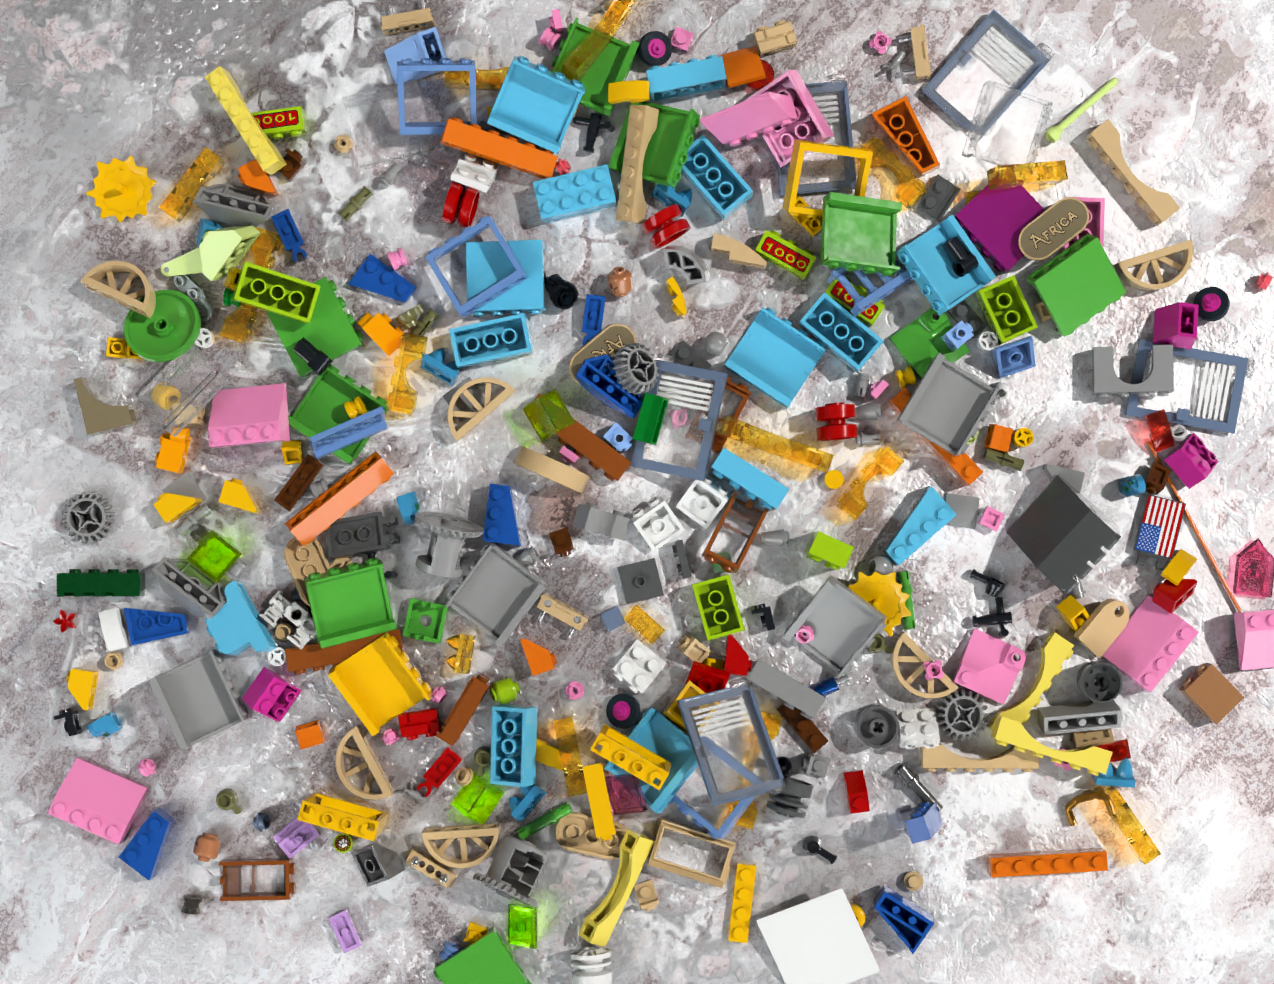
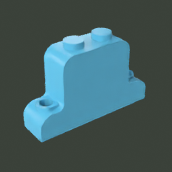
M234 580L229 583L224 590L227 602L212 619L206 618L208 626L206 629L210 636L214 637L217 650L220 653L236 656L251 646L256 652H271L277 648L242 582Z

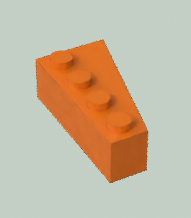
M906 96L871 113V118L921 176L940 167V163Z

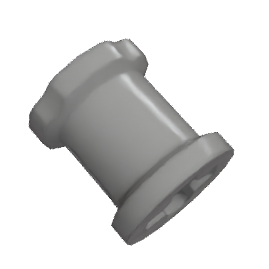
M236 557L231 567L224 571L233 581H239L242 573L250 568L244 561Z

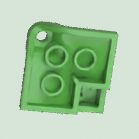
M933 308L889 338L920 380L936 354L941 353L946 356V360L954 363L970 351L965 343L955 351H951L941 336L948 332L952 325L945 313L939 316L938 320H934L932 315H938V313Z

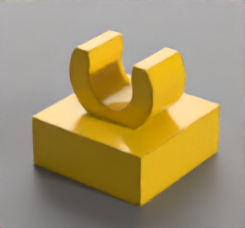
M470 921L463 941L473 943L487 934L488 927Z

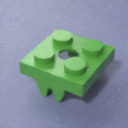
M410 598L402 636L441 643L448 608L443 604ZM423 615L431 617L432 621L429 626L421 624L420 619Z

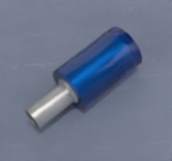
M844 675L836 680L834 677L817 683L812 688L825 697L838 691L839 685L850 680L848 675Z

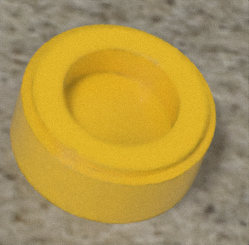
M831 470L824 477V483L830 489H837L844 482V477L838 470Z

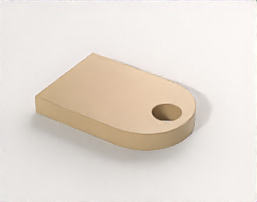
M1115 598L1103 601L1074 636L1095 657L1100 659L1127 626L1129 621L1127 605ZM1120 606L1119 612L1115 614L1116 608Z

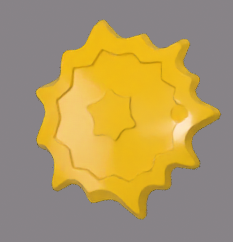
M132 155L125 161L113 158L110 164L97 161L99 174L93 179L95 188L87 191L86 195L94 197L95 206L101 208L100 218L115 216L118 222H122L126 216L134 218L136 214L146 216L147 203L152 199L150 189L157 182L148 178L147 168L136 166Z
M858 572V581L855 584L848 585V588L887 616L884 631L889 636H893L894 626L900 625L903 617L911 616V612L905 606V601L910 595L901 591L902 584L897 583L895 580L896 572L886 575L874 572L870 576Z

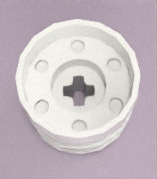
M592 946L571 951V959H573L571 966L579 968L572 972V984H613L612 970L603 968L611 964V959L608 958L611 956V949Z

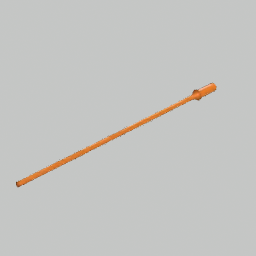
M1147 442L1157 463L1163 466L1151 442ZM1168 477L1167 482L1178 502L1183 503L1170 477ZM1185 507L1184 513L1238 612H1242Z

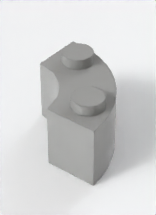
M673 245L663 249L666 268L681 272L686 278L687 284L707 282L711 278L704 261L692 250Z
M587 502L586 506L578 505L573 526L625 541L631 519L623 517V512L613 510V513L599 510L598 505Z

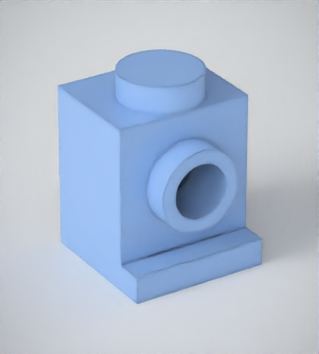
M960 321L941 338L953 352L974 336L972 333L973 328L968 322ZM958 331L961 332V334L963 335V337H961V336L958 335Z
M617 423L603 436L620 453L622 450L626 452L633 445L631 442L633 438ZM616 436H623V441L617 442Z

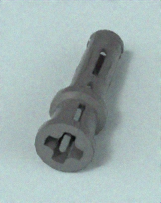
M903 762L895 769L893 774L895 776L898 775L905 783L904 786L911 788L923 802L929 801V804L936 802L938 811L943 808V805L919 781V775L914 774L910 770L907 762Z

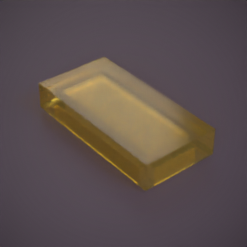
M638 605L624 618L651 644L665 631Z

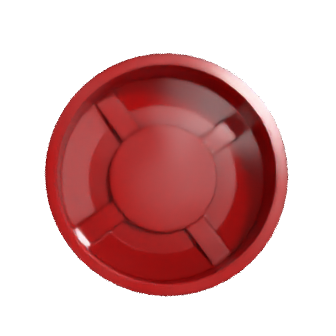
M843 402L825 404V406L814 408L815 420L826 422L827 424L816 428L817 441L843 440L858 437L857 425L846 423V420L856 417L855 404H844Z

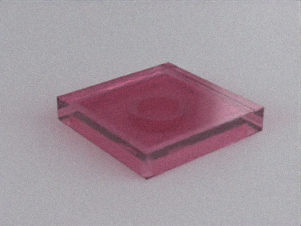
M623 774L605 777L614 815L645 812L648 810L636 776Z

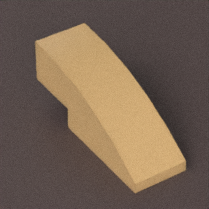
M714 233L711 251L729 254L728 262L766 268L767 262L750 247L728 236Z

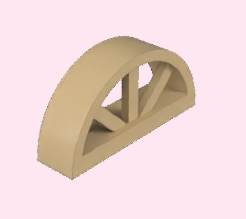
M1192 239L1118 262L1114 265L1115 270L1125 283L1135 289L1148 292L1163 290L1177 283L1189 270L1193 259ZM1183 251L1182 264L1167 258V256ZM1157 260L1178 270L1177 274L1170 281L1164 283ZM1150 262L1157 284L1141 281ZM1141 265L1135 277L1127 270L1128 268Z
M108 261L92 268L80 281L87 289L151 319L156 306L154 287L144 273L133 264L124 261ZM129 273L130 275L120 291H118L113 274ZM107 276L109 286L99 281ZM139 277L142 279L145 289L126 295L135 278ZM145 296L144 302L136 300Z
M489 377L473 379L461 386L452 397L448 408V424L454 438L457 441L462 439L509 398L515 390L504 381ZM486 383L484 408L467 390L468 388ZM492 383L504 387L505 390L490 402ZM464 394L479 412L454 411L459 397ZM454 417L472 418L458 431L456 430Z
M520 446L513 462L520 467L583 494L590 479V476L524 446Z
M902 631L898 635L892 646L891 667L895 678L901 686L917 696L931 699L947 696L959 688L945 673L941 679H938L946 687L940 691L934 692V678L928 680L927 692L918 691L911 687L910 684L925 670L923 667L924 662L933 661L905 632ZM903 643L915 656H898L901 644ZM898 662H922L904 680L900 673Z
M359 725L354 727L343 737L337 749L336 770L340 780L349 791L365 799H383L393 795L395 792ZM352 736L360 751L346 747ZM344 753L363 758L366 762L346 772L343 756ZM369 767L370 771L363 790L355 785L349 777ZM373 778H375L382 792H370Z
M501 823L427 827L422 831V838L428 852L440 863L453 868H469L483 862L493 852L499 839ZM493 836V840L491 844L488 845L480 837ZM470 837L484 851L468 858L466 838ZM455 838H460L461 858L444 853ZM446 839L439 848L433 840Z

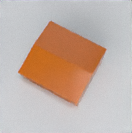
M989 424L984 447L1000 452H1008L1014 429L997 424Z
M319 720L302 724L295 728L300 749L326 742Z

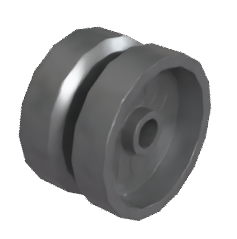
M870 704L863 707L857 713L854 720V730L857 737L867 746L885 748L896 740L899 733V721L896 715L887 707L880 704ZM875 722L879 724V727L877 729H873L875 728Z

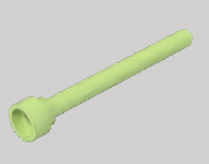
M1112 78L1060 124L1053 127L1050 126L1044 131L1046 138L1051 143H1055L1060 139L1062 131L1117 85L1118 79Z

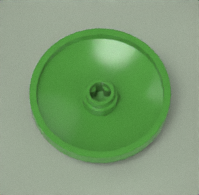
M175 290L155 291L156 306L151 319L131 309L126 316L124 323L126 342L133 352L142 359L151 362H166L176 359L186 353L198 338L201 329L200 313L188 296ZM145 296L140 298L138 301L144 302Z

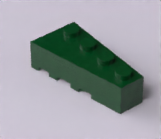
M69 569V573H57L56 597L145 596V573H139V569H127V573H120V569H108V573H100V569H88V573H81V569Z

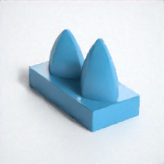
M657 184L651 195L667 207L678 204L682 211L681 217H683L691 204L692 190L688 189L676 193L673 187Z
M444 348L434 350L429 355L425 354L420 368L453 387L457 382L460 370L456 366V361L443 364L445 357Z
M1127 758L1119 764L1116 772H1113L1112 765L1109 763L1106 774L1100 772L1099 776L1092 774L1096 785L1135 788L1136 780L1133 777L1132 765Z
M536 784L520 787L524 799L519 797L509 798L511 815L516 820L523 822L547 793V791Z

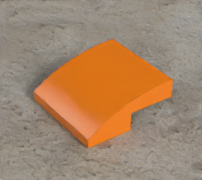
M755 46L719 55V57L722 56L726 82L729 88L766 78Z

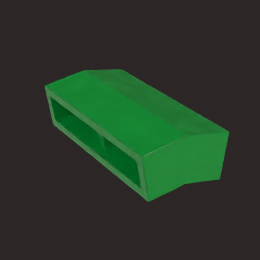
M645 393L633 440L656 446L669 399Z

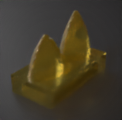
M460 634L446 640L448 645L457 651V654L450 656L446 660L455 673L470 674L475 635Z

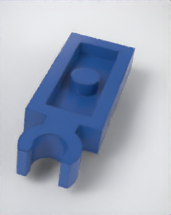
M286 209L271 216L286 251L290 252L293 250V260L296 263L299 262L297 259L299 253H302L305 259L308 258L306 251L301 249L305 242L290 210Z
M586 294L581 332L587 333V335L583 338V345L586 344L588 339H592L595 334L601 331L605 296Z

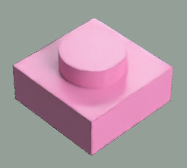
M559 9L552 10V17H549L551 29L555 28V32L558 34L563 33Z
M676 27L671 38L672 47L687 53L694 33Z
M885 380L880 381V383L876 381L869 388L872 392L868 396L873 400L877 399L889 384Z
M565 446L559 451L562 454L560 458L568 464L571 462L576 464L579 456Z
M986 506L979 524L997 532L1005 514Z

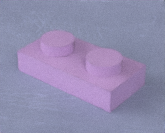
M347 909L328 918L344 953L363 944Z

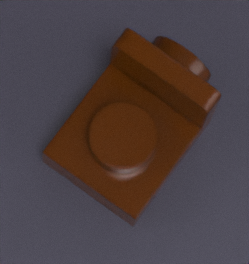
M287 148V154L283 157L287 165L278 171L291 181L305 163L301 160L303 156L295 149L291 151Z
M1153 462L1144 480L1145 492L1155 495L1159 494L1164 489L1171 470Z
M568 527L549 533L555 555L560 554V557L570 555L571 550H574Z

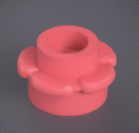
M559 158L555 165L560 175L570 173L571 166L568 161Z
M1269 272L1265 275L1263 273L1260 274L1255 282L1258 284L1257 289L1266 290L1273 279L1272 276L1268 275Z

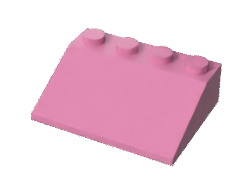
M788 70L746 99L749 100L766 92L792 97L798 119L793 120L791 125L775 127L773 132L761 133L780 168L791 162L794 139L824 143L834 137L833 132L797 70Z
M766 92L704 117L700 121L722 144L734 147L740 145L742 140L757 138L758 134L762 132L764 134L773 132L775 127L780 125L781 127L791 125L792 121L798 119L791 96Z
M286 383L214 391L208 425L209 447L224 448L290 441Z
M1149 595L1146 596L1129 617L1125 629L1102 657L1144 691L1152 692L1199 632L1175 613L1170 614L1158 606Z
M1274 609L1234 613L1240 670L1274 667Z
M76 758L55 795L48 814L116 844H120L125 841L148 788L83 759Z

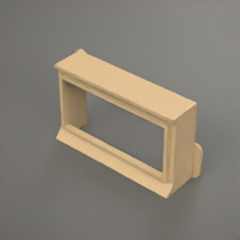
M658 817L653 831L655 842L650 853L648 865L723 888L729 875V864L736 845L735 840L726 837L725 839L717 838L716 840L707 831ZM664 828L729 848L720 877L657 858L656 854Z

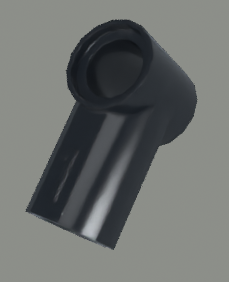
M957 236L942 245L953 262L952 267L955 274L959 277L965 276L978 267L977 258L972 253H967Z
M304 337L293 348L295 353L308 363L307 365L318 375H321L333 362Z

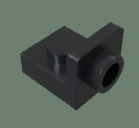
M765 603L755 605L754 610H751V614L763 612V616H760L762 627H766L768 631L774 630L775 625L770 606H766Z
M69 708L61 710L59 715L53 716L54 720L65 718L64 728L69 736L83 733L78 710L71 712Z

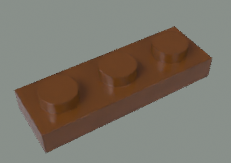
M308 454L274 501L291 512L325 465Z
M784 703L777 708V711L813 753H816L828 742V739L816 725L800 714V709L795 707L792 710L785 706Z

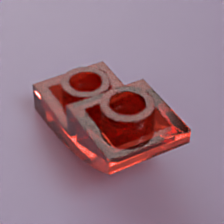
M1162 409L1144 416L1151 433L1149 436L1155 452L1174 446L1165 410Z
M1127 739L1095 746L1112 752L1110 762L1131 758Z

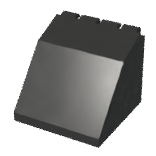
M1057 475L1006 531L1031 562L1056 587L1066 594L1070 593L1079 584L1074 578L1075 575L1082 580L1093 569L1087 563L1088 561L1096 565L1106 555L1101 547L1104 546L1110 551L1121 538L1118 525L1060 475Z

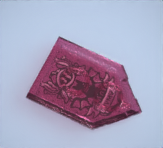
M1257 538L1236 555L1233 594L1272 598L1274 557Z

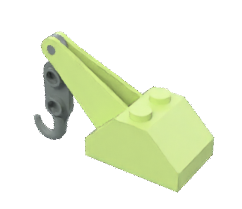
M253 225L218 228L214 231H208L203 235V241L199 248L164 263L161 266V273L164 276H171L177 289L188 296L193 302L201 304L206 308L207 314L201 317V321H208L213 315V306L206 298L203 289L187 274L203 273L210 281L227 277L229 268H236L261 233Z

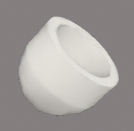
M999 381L994 385V389H999L997 392L999 398H1004L1008 395L1009 387L1006 382L1001 383Z
M1183 425L1172 427L1171 437L1174 441L1181 442L1185 440L1187 436L1186 428Z

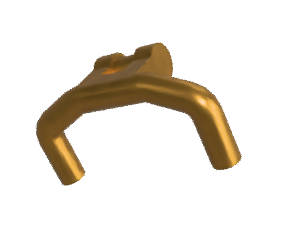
M1099 786L1094 788V790H1085L1067 803L1065 813L1070 826L1077 825L1073 808L1085 801L1093 799L1102 800L1105 802L1109 816L1117 814L1111 797L1105 793L1103 787Z

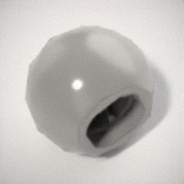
M712 332L705 338L704 347L710 355L719 356L727 345L728 340L724 334Z
M877 555L870 560L869 571L871 575L874 572L882 575L892 572L893 565L887 556Z

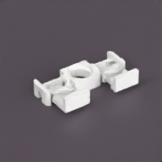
M279 590L269 601L271 606L264 614L259 616L272 627H275L277 620L280 617L283 618L282 615H284L298 627L293 636L290 635L286 638L302 650L310 640L309 637L312 639L317 638L314 622L309 618L310 614L296 602L292 604L282 596L284 593ZM296 610L302 612V616L298 620L292 619V613Z

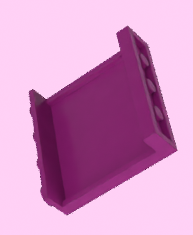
M1005 168L954 217L972 243L977 244L981 248L980 252L982 255L990 258L994 262L993 266L999 272L1005 274L1024 256L1019 248V235L1021 231L1046 210Z

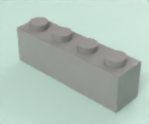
M760 659L748 677V680L751 681V686L758 690L764 688L768 691V696L775 700L778 697L785 701L784 705L792 710L795 707L800 709V714L809 720L812 717L817 719L828 699Z
M1114 700L1108 703L1090 702L1039 707L1038 725L1044 735L1121 728V709Z

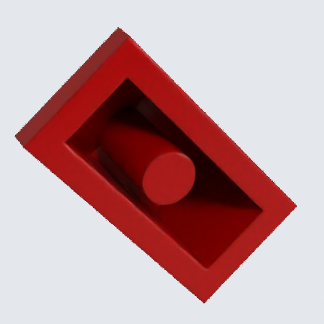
M1166 579L1162 584L1158 583L1155 586L1152 601L1172 614L1194 593L1198 581L1195 579H1182L1179 585L1176 586Z
M731 634L727 635L723 671L730 674L747 676V672H751L752 660H749V656Z
M863 770L843 772L848 811L850 814L869 812L868 792Z

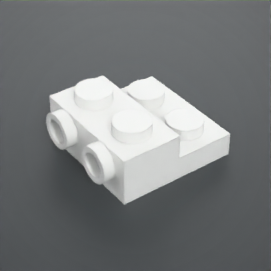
M463 153L452 172L450 180L487 193L496 178L499 166L495 165L492 161L482 160L475 155Z
M707 474L705 481L695 480L676 505V508L705 529L709 527L730 498L728 489L722 485L716 486L712 483L713 479Z
M662 497L650 499L647 507L636 509L630 518L653 552L685 530Z
M636 639L613 667L615 671L613 675L620 681L625 679L629 682L628 687L636 694L638 692L643 693L667 663Z
M935 708L896 710V717L899 721L898 738L900 748H934L939 746L940 734L938 722H936Z

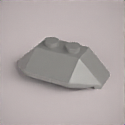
M228 183L209 187L202 186L193 200L213 220L235 226L253 225L256 227L268 220L274 208L272 202L269 201L263 192Z
M164 557L151 570L152 575L163 592L195 616L212 619L225 604L221 583L192 560Z

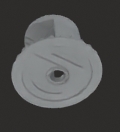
M429 511L416 513V523L432 532L427 555L417 557L415 564L417 569L423 573L440 578L457 579L463 576V569H461L460 563L457 562L462 539L480 537L484 532V528L474 521L451 514Z
M506 835L501 841L486 876L476 873L472 879L495 890V893L507 899H514L527 906L536 908L538 902L531 898L530 894L548 856L545 852L536 848V845L520 838L519 840ZM514 852L529 858L528 863L516 858H512L511 863L510 860ZM506 868L508 869L505 876L518 882L516 888L512 887V884L501 880Z

